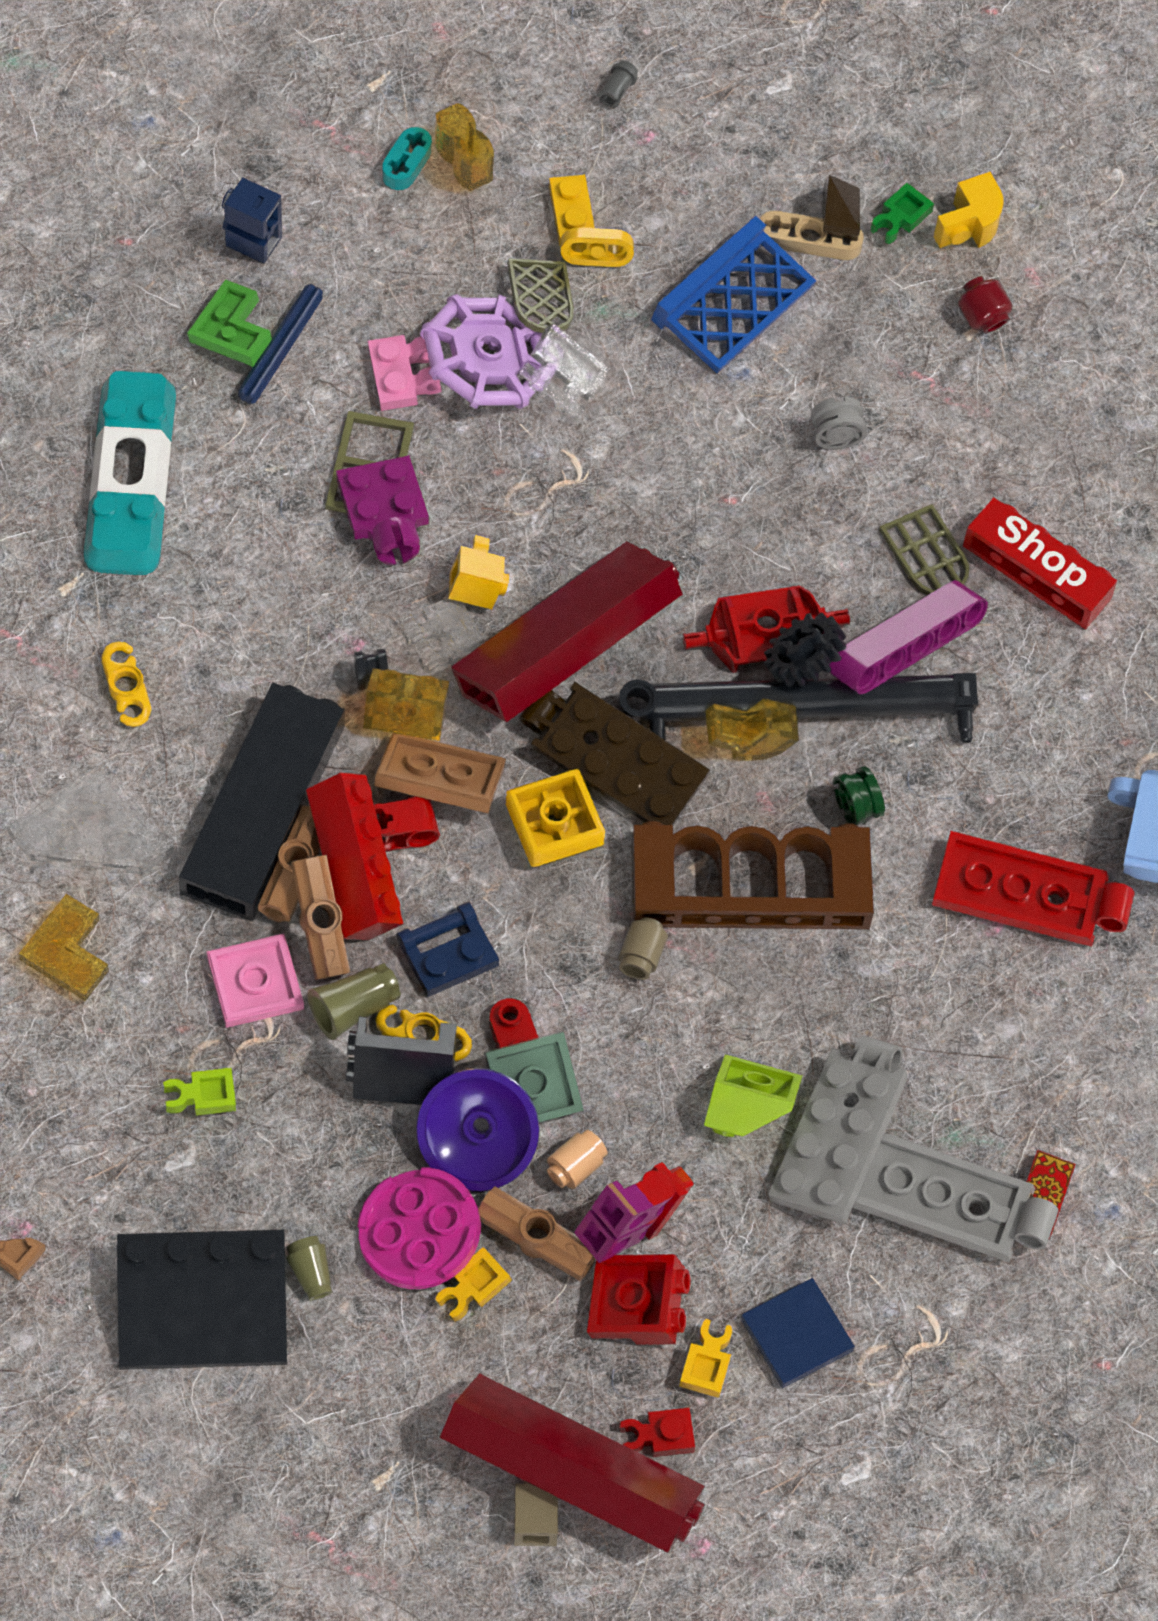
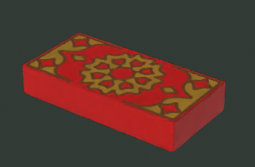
M1037 1150L1026 1182L1033 1184L1035 1187L1033 1197L1045 1199L1057 1206L1059 1211L1055 1220L1056 1223L1076 1164ZM1054 1223V1225H1053V1228H1052L1050 1237H1051V1235H1052V1232H1053L1055 1223Z

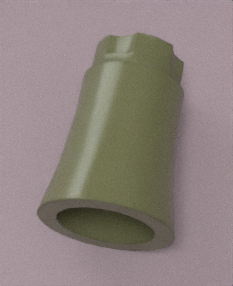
M382 963L374 968L368 967L333 983L309 989L307 996L311 1012L318 1026L329 1039L335 1040L352 1026L356 1025L359 1016L369 1017L388 1007L389 1003L398 1000L401 997L395 974L385 963Z

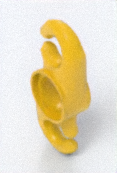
M113 642L105 647L101 656L109 692L116 701V710L119 713H123L129 705L138 706L142 710L141 714L134 718L126 714L120 715V722L130 727L141 726L148 721L152 711L143 674L136 667V658L134 656H128L124 663H117L111 660L112 654L116 651H123L126 654L133 652V647L126 642ZM122 677H131L137 681V686L133 690L126 692L119 690L115 684Z
M393 1004L379 1011L376 1016V1027L382 1035L415 1038L412 1034L414 1028L425 1024L431 1026L436 1033L431 1040L438 1041L441 1022L448 1023L438 1019L431 1013L421 1012L412 1014L404 1009L399 1012L402 1024L396 1028L388 1027L386 1025V1018L397 1012V1007ZM458 1026L456 1038L461 1040L462 1047L459 1051L455 1052V1062L467 1057L472 1049V1039L463 1028Z

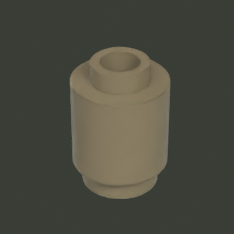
M641 918V920L631 922L618 956L620 961L619 969L622 973L634 979L646 980L649 978L650 973L656 971L668 938V934L660 922L651 918Z

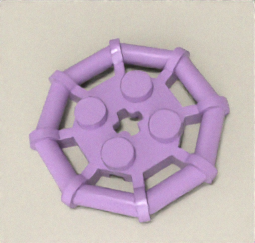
M458 294L452 295L447 298V304L430 322L422 325L420 332L421 337L425 340L431 367L429 374L432 379L440 380L470 402L469 407L475 409L478 406L514 405L518 409L526 407L532 395L546 380L553 377L555 371L554 365L550 362L544 334L527 328L518 319L515 308L505 301L506 297L498 295L497 298H466ZM472 312H492V314H473ZM454 317H458L462 323L460 327H457L455 330L446 327ZM507 320L514 325L513 330L505 325ZM440 341L450 344L452 357L444 360ZM526 341L531 343L534 356L528 355ZM487 344L490 350H496V353H486L482 349L483 345ZM459 369L460 374L464 379L455 374L453 370ZM522 369L531 371L530 377L521 384L517 374ZM468 382H476L475 388ZM485 385H505L509 391H484Z

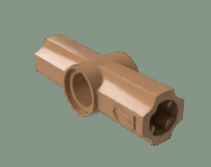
M302 806L287 841L280 847L278 862L258 904L259 912L266 915L268 919L279 923L290 922L299 903L292 866L288 865V863L293 860L316 857L321 853L310 806Z
M327 855L291 862L301 910L299 923L306 934L314 979L319 980L350 973L341 929L342 911L335 900ZM316 907H321L328 913L329 922L325 928H320L313 922L312 913Z
M496 1186L489 1190L479 1207L481 1222L517 1243L526 1256L542 1258L578 1281L586 1277L596 1260L576 1234L557 1224L554 1216L548 1211L532 1209ZM539 1228L544 1230L547 1236L542 1239H535L529 1236L527 1232L531 1229Z

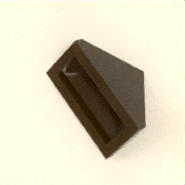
M829 175L823 187V232L859 236L860 188Z

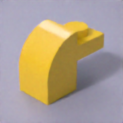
M991 172L958 182L953 202L957 210L938 216L933 237L939 248L950 244L959 245L971 237L978 248L983 247L997 233L1004 204L1002 191Z

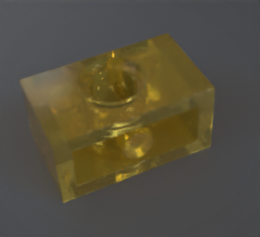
M373 668L367 688L363 728L440 741L446 717L450 681L437 679L432 676H417L399 673L390 669L380 670Z

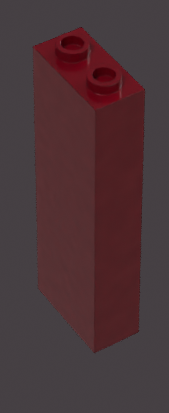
M626 541L451 666L462 696L507 723L682 596L683 593L678 582L680 576L677 568L669 560L664 561L653 555L646 548L641 549Z
M480 1373L454 1402L439 1437L667 1553L677 1540L685 1542L692 1526L695 1527L705 1507V1503L699 1501L705 1488L704 1485Z

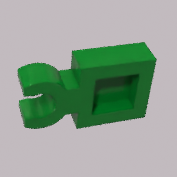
M905 183L883 204V214H879L873 219L870 231L874 234L879 228L889 229L886 233L885 243L891 244L897 239L901 227L910 233L933 212L934 203L910 184Z

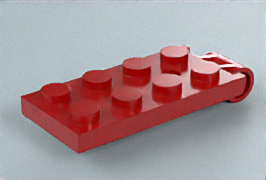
M950 831L932 905L1092 947L1095 938L1093 935L1095 925L1110 932H1123L1127 929L1135 891L1122 883H1107L1109 874L1105 870ZM1057 894L1062 898V903L1058 905L1052 904L1048 900V896Z

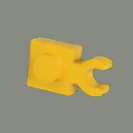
M482 1247L472 1256L468 1264L454 1276L459 1284L456 1287L442 1289L435 1299L440 1306H443L450 1299L458 1300L457 1307L449 1314L454 1322L467 1314L468 1304L472 1300H475L482 1308L512 1281V1278L490 1253Z
M705 1319L701 1325L699 1335L703 1346L691 1343L679 1387L719 1398L731 1354L721 1352L720 1350L726 1348L730 1343L732 1326L726 1325L724 1335L715 1338L709 1334L711 1320Z

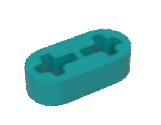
M410 127L401 133L382 164V178L387 187L394 190H404L414 183L432 153V137L428 131L420 127ZM417 142L422 144V146L417 145L413 152L409 153L410 145L414 146ZM402 164H405V172H399L398 175L392 174V171L397 172Z

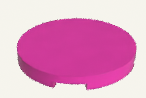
M421 1167V1170L408 1171L393 1178L389 1176L376 1186L362 1206L357 1225L359 1229V1243L366 1262L386 1282L406 1289L431 1288L456 1276L471 1260L478 1246L481 1233L479 1209L465 1185L445 1171Z

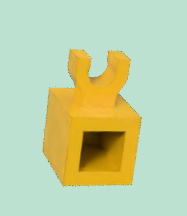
M475 535L472 549L464 546L460 547L449 574L448 599L492 610L498 595H505L509 583V574L504 573L505 557L488 553L489 538Z

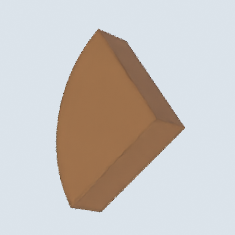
M27 1237L25 1239L1 1240L0 1266L17 1280H20L45 1252V1244Z

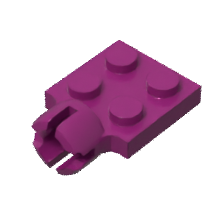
M410 455L336 470L337 484L354 539L366 538L372 541L377 558L386 565H396L392 551L395 548H399L403 564L414 559L420 550V539L416 528L428 525L429 515Z

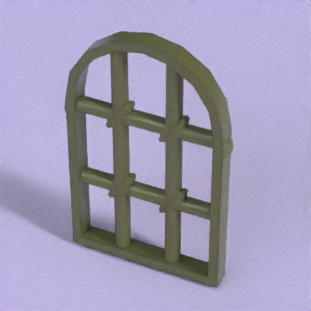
M933 504L880 526L879 531L906 572L908 579L911 580L920 592L929 595L942 587L935 577V571L943 567L947 569L953 580H957L964 585L968 581L969 564L965 553L957 544ZM929 512L941 529L931 534L920 517ZM912 519L916 520L924 533V538L913 542L903 526V523ZM897 526L906 540L905 546L897 548L887 530ZM944 535L957 554L949 559L946 558L937 544V538ZM930 542L940 558L938 560L940 563L930 567L919 551V546ZM912 550L922 566L920 567L921 571L913 573L902 553ZM960 560L965 570L962 581L953 569V563ZM927 575L936 590L924 586L918 578Z

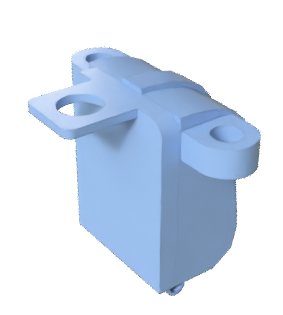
M1146 770L1143 772L1141 780L1128 777L1113 778L1110 782L1108 799L1114 804L1135 808L1125 852L1123 873L1138 880L1158 883V771Z

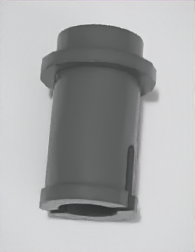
M623 60L612 66L610 78L598 93V97H600V101L603 104L612 108L618 107L629 86L635 85L638 70L632 63Z

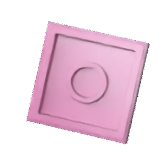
M284 933L206 951L226 1028L304 1010L303 998Z

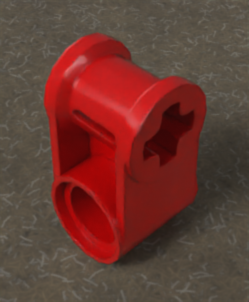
M415 796L406 800L374 805L376 815L379 813V819L377 820L381 826V836L385 837L383 843L385 852L410 847H425L439 839L440 833L430 799Z

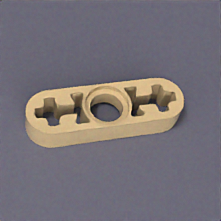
M769 211L760 218L766 224L764 232L786 251L840 260H852L858 257L862 250L864 235L861 229L859 236L823 232V218L782 211ZM771 226H778V233L770 232ZM791 228H795L794 237L789 236ZM804 230H814L819 233L820 238L816 241H807L802 238L801 232ZM827 234L832 235L830 243H826ZM843 238H849L850 245H844Z

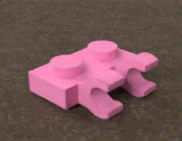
M404 335L368 341V350L381 411L418 405L417 395H432L442 392L441 381L433 380L429 374L431 367L424 368L415 375L412 374L410 364L430 363L425 340L421 336L406 344Z

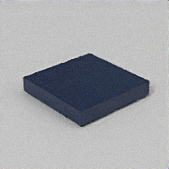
M813 1278L741 1315L742 1323L782 1389L850 1354L855 1348V1345Z

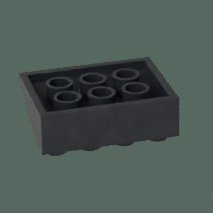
M284 1229L117 1234L119 1370L287 1365Z

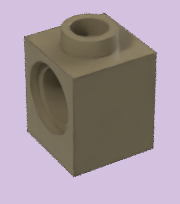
M524 1481V1484L516 1483L514 1546H557L558 1497Z

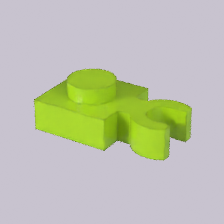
M232 1067L191 1072L192 1083L185 1084L179 1079H169L163 1082L164 1093L177 1092L180 1094L177 1100L165 1101L167 1113H180L189 1105H195L196 1116L236 1111Z

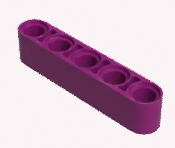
M957 580L951 581L846 644V649L838 652L842 659L838 662L830 663L829 666L832 669L830 673L858 694H865L974 628L984 618L988 602Z

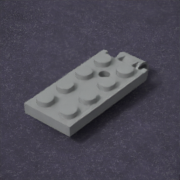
M861 1036L855 1045L852 1060L841 1058L839 1050L831 1049L768 1193L771 1202L846 1224L907 1081L906 1069L899 1068L902 1060L901 1046ZM851 1096L859 1098L858 1103L854 1107H846L844 1105L845 1100Z
M884 1133L852 1207L1006 1262H1010L1013 1252L1011 1249L1014 1240L1028 1248L1045 1249L1059 1211L1057 1206L1050 1201L1033 1197L1035 1187L1029 1182ZM974 1203L980 1204L984 1208V1213L973 1215L969 1211V1206Z

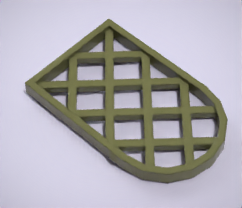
M508 258L507 266L514 308L518 319L527 328L538 333L557 334L566 330L572 323L574 315L566 262ZM514 269L517 270L519 273H521V274H520L518 277H516V278H515ZM538 269L546 276L539 280L531 273ZM560 271L562 273L563 280L556 276V274H558ZM526 277L535 284L531 288H527L520 281ZM552 279L560 286L553 290L545 283ZM517 287L524 292L519 297ZM538 288H542L547 293H549V295H547L543 299L539 295L534 293V291H536ZM565 290L566 298L561 296L559 293ZM530 296L538 303L531 307L523 300ZM552 298H556L563 305L557 309L548 302ZM544 306L553 313L545 317L537 310ZM521 307L527 310V312L523 314ZM567 308L569 317L562 313ZM534 315L541 322L537 324L529 320L528 317ZM558 316L565 323L557 326L551 320Z

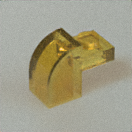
M762 699L747 712L713 704L705 710L708 745L731 750L733 760L757 761L768 759L785 752L799 741L796 706Z

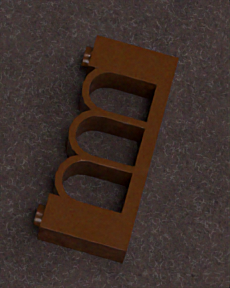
M656 821L633 826L631 841L633 921L641 920V918H651L660 922L663 928L870 930L874 914L870 827L842 824L838 827H830L829 834L817 828L801 827L788 832L779 841L775 834L765 828L748 826L732 832L724 841L719 833L708 827L698 825L684 827L674 835L673 825H663ZM691 850L703 851L710 855L716 862L718 869L719 897L675 896L674 860L685 851ZM743 851H754L765 856L771 863L773 870L774 897H731L729 861L732 856ZM801 851L811 852L819 856L826 864L828 872L829 898L786 897L785 859L791 854Z

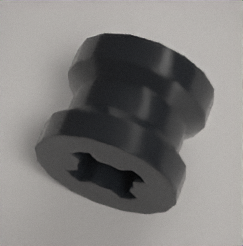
M377 649L374 654H365L362 651L354 652L357 689L365 690L369 685L376 684L381 688L389 687L386 650Z

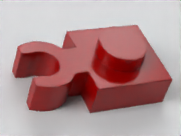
M690 1407L648 1412V1424H642L635 1419H626L620 1422V1433L633 1432L636 1434V1441L623 1443L624 1446L636 1452H640L644 1446H651L653 1457L695 1452Z

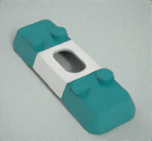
M115 371L103 383L101 388L83 551L86 565L94 572L147 575L153 572L159 565L176 407L175 387L162 374ZM125 438L139 439L146 446L142 479L132 485L120 484L113 477L116 446Z

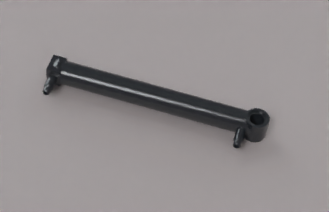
M976 673L893 676L865 694H858L837 678H821L817 681L810 679L801 687L797 681L791 687H787L784 682L778 684L776 680L650 684L645 680L636 679L629 681L622 687L616 709L643 726L650 722V731L666 740L665 722L950 713L951 715H957L958 732L960 733L961 742L970 743L973 740L972 713H974L978 706ZM630 697H640L646 702L647 707L642 710H635L628 705L627 700Z

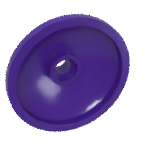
M473 1068L461 1070L445 1077L428 1093L418 1114L417 1139L425 1161L430 1168L439 1169L453 1175L471 1191L492 1190L494 1186L499 1188L516 1179L533 1159L539 1142V1119L531 1098L516 1081L494 1070ZM484 1118L489 1124V1129L486 1131L478 1130L475 1126V1120Z

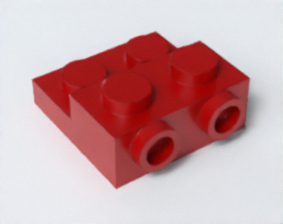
M675 1254L614 1255L601 1263L596 1260L587 1326L588 1335L592 1339L631 1338L636 1345L676 1344L677 1333H683L686 1327L685 1310L680 1308L681 1295L688 1294L690 1291L691 1278L688 1269H685Z

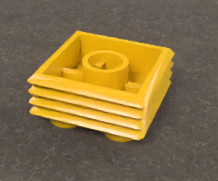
M578 769L507 790L505 805L532 867L604 845L605 829ZM549 815H555L556 819H562V820H561V821H553V820H549L548 818H549Z

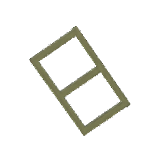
M348 411L325 509L346 513L344 503L335 501L338 491L336 470L343 469V466L355 467L375 463V461L346 456L354 422L405 431L399 457L407 456L414 429L413 422Z

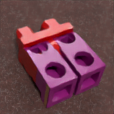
M661 1162L655 1165L651 1171L646 1172L638 1183L625 1189L618 1180L606 1185L592 1205V1209L588 1211L574 1233L595 1259L601 1263L639 1243L645 1236L648 1240L656 1237L693 1187V1180L682 1167L678 1166L669 1170Z

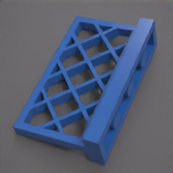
M757 216L752 218L657 304L651 321L661 330L665 326L668 327L716 374L808 292L817 281L764 232L766 224ZM763 246L773 255V265L755 264L754 252ZM733 271L749 272V287L730 286V274ZM755 272L774 273L775 288L756 287ZM780 274H793L803 284L797 289L781 288ZM709 293L724 294L725 309L706 308L705 296ZM731 294L750 295V310L731 309ZM756 296L775 297L776 308L773 311H757ZM684 315L700 316V331L687 330L678 321ZM706 316L725 317L726 332L707 331ZM732 318L751 319V331L749 333H732ZM757 319H763L759 324H757ZM707 340L726 341L727 353L718 359L708 350ZM733 341H738V343L735 346H733Z

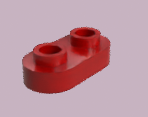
M506 998L494 1004L490 1011L489 1026L497 1048L538 1038L531 1015L524 1003L517 999ZM510 1012L514 1013L517 1018L509 1021L503 1015Z

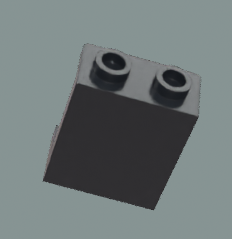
M359 1016L357 1031L349 1030L347 1055H354V1057H348L346 1081L353 1082V1099L422 1105L433 1087L442 1079L454 1073L457 1024L441 1022L439 1040L435 1041L367 1034V1017Z

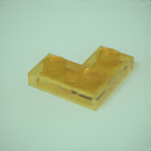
M65 894L20 951V961L86 1001L109 972L107 963L80 947L100 921L99 913L70 895Z

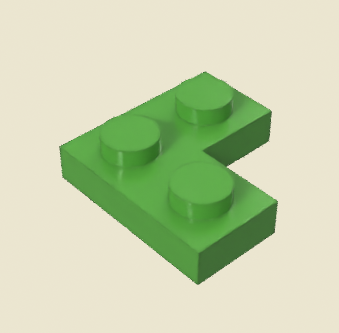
M225 279L188 331L189 341L253 367L272 340L270 330L245 321L259 302L257 291Z

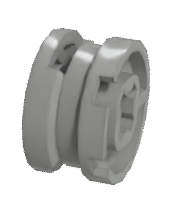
M844 396V401L835 402L833 397L818 403L812 409L811 419L812 424L816 428L814 436L818 446L831 450L845 449L855 446L866 437L867 428L863 420V406H860L859 400Z

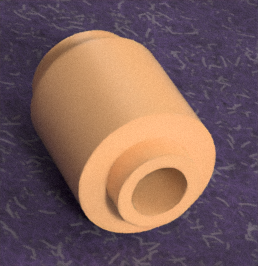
M585 1130L582 1134L576 1133L547 1158L549 1165L547 1173L551 1180L560 1188L567 1186L570 1189H575L603 1164V1158L608 1154L604 1143L592 1131Z

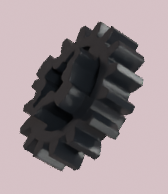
M820 612L815 619L810 613L806 614L804 620L798 621L795 618L792 620V627L789 629L781 627L779 629L781 636L770 639L769 642L773 648L765 650L764 654L767 660L764 661V664L778 684L784 682L787 687H791L797 681L801 687L805 685L807 680L813 679L817 681L819 680L820 672L829 673L832 670L829 666L831 662H838L842 659L838 652L845 650L847 647L843 641L846 635L833 616L826 618L824 613Z

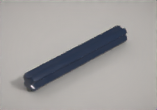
M308 284L303 288L272 336L271 342L239 387L238 397L242 401H246L249 404L257 402L322 301L323 291L319 287Z

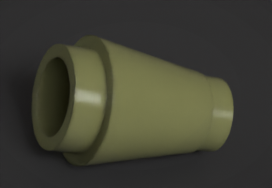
M318 1236L306 1237L287 1246L289 1255L286 1257V1260L305 1293H307L309 1301L318 1300L332 1294L325 1244H320Z

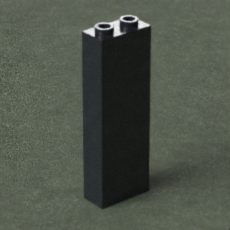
M272 682L179 875L181 895L254 921L258 912V904L278 862L279 849L287 841L302 806H308L309 804L306 789L319 783L344 730V708H341L330 699H317L306 695L297 687L291 685L281 686Z

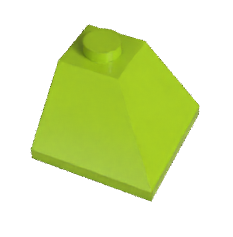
M725 1054L715 1080L704 1126L710 1127L715 1133L726 1137H733L735 1135L743 1137L793 1110L803 1075Z

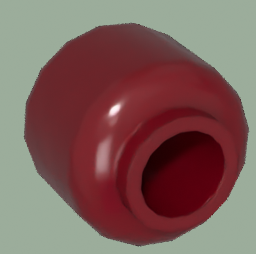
M979 276L963 286L965 292L959 298L958 306L971 329L983 330L984 334L999 329L1010 321L1008 315L1011 313L1013 305L999 280H984L982 276Z

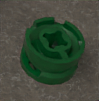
M864 765L856 768V773L848 775L843 773L833 778V784H838L839 787L833 790L839 809L843 808L848 814L844 816L848 824L858 826L865 823V819L868 817L879 818L884 816L885 803L874 774L868 767Z

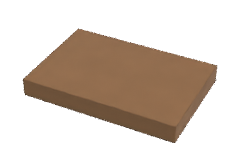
M393 732L376 772L374 786L489 813L505 769L506 759Z

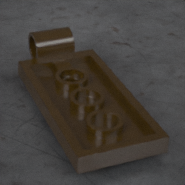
M574 682L570 687L572 693L566 701L551 690L527 707L519 716V720L527 728L541 735L539 739L535 737L531 742V746L535 751L566 771L578 769L587 785L644 822L656 821L663 825L674 826L710 774V769L577 682ZM588 732H594L598 735L599 739L597 743L589 745L585 743L584 735Z

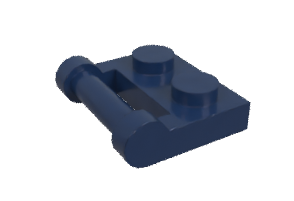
M465 902L457 906V911L410 931L406 928L396 933L399 946L427 998L499 966V958L481 927L470 902ZM462 925L465 927L466 934L428 951L420 953L417 947L421 943Z

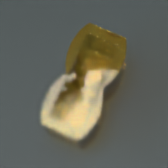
M456 103L436 112L435 146L440 156L452 164L453 173L457 181L469 191L492 182L494 149L490 140L476 129V123L470 111L463 105Z

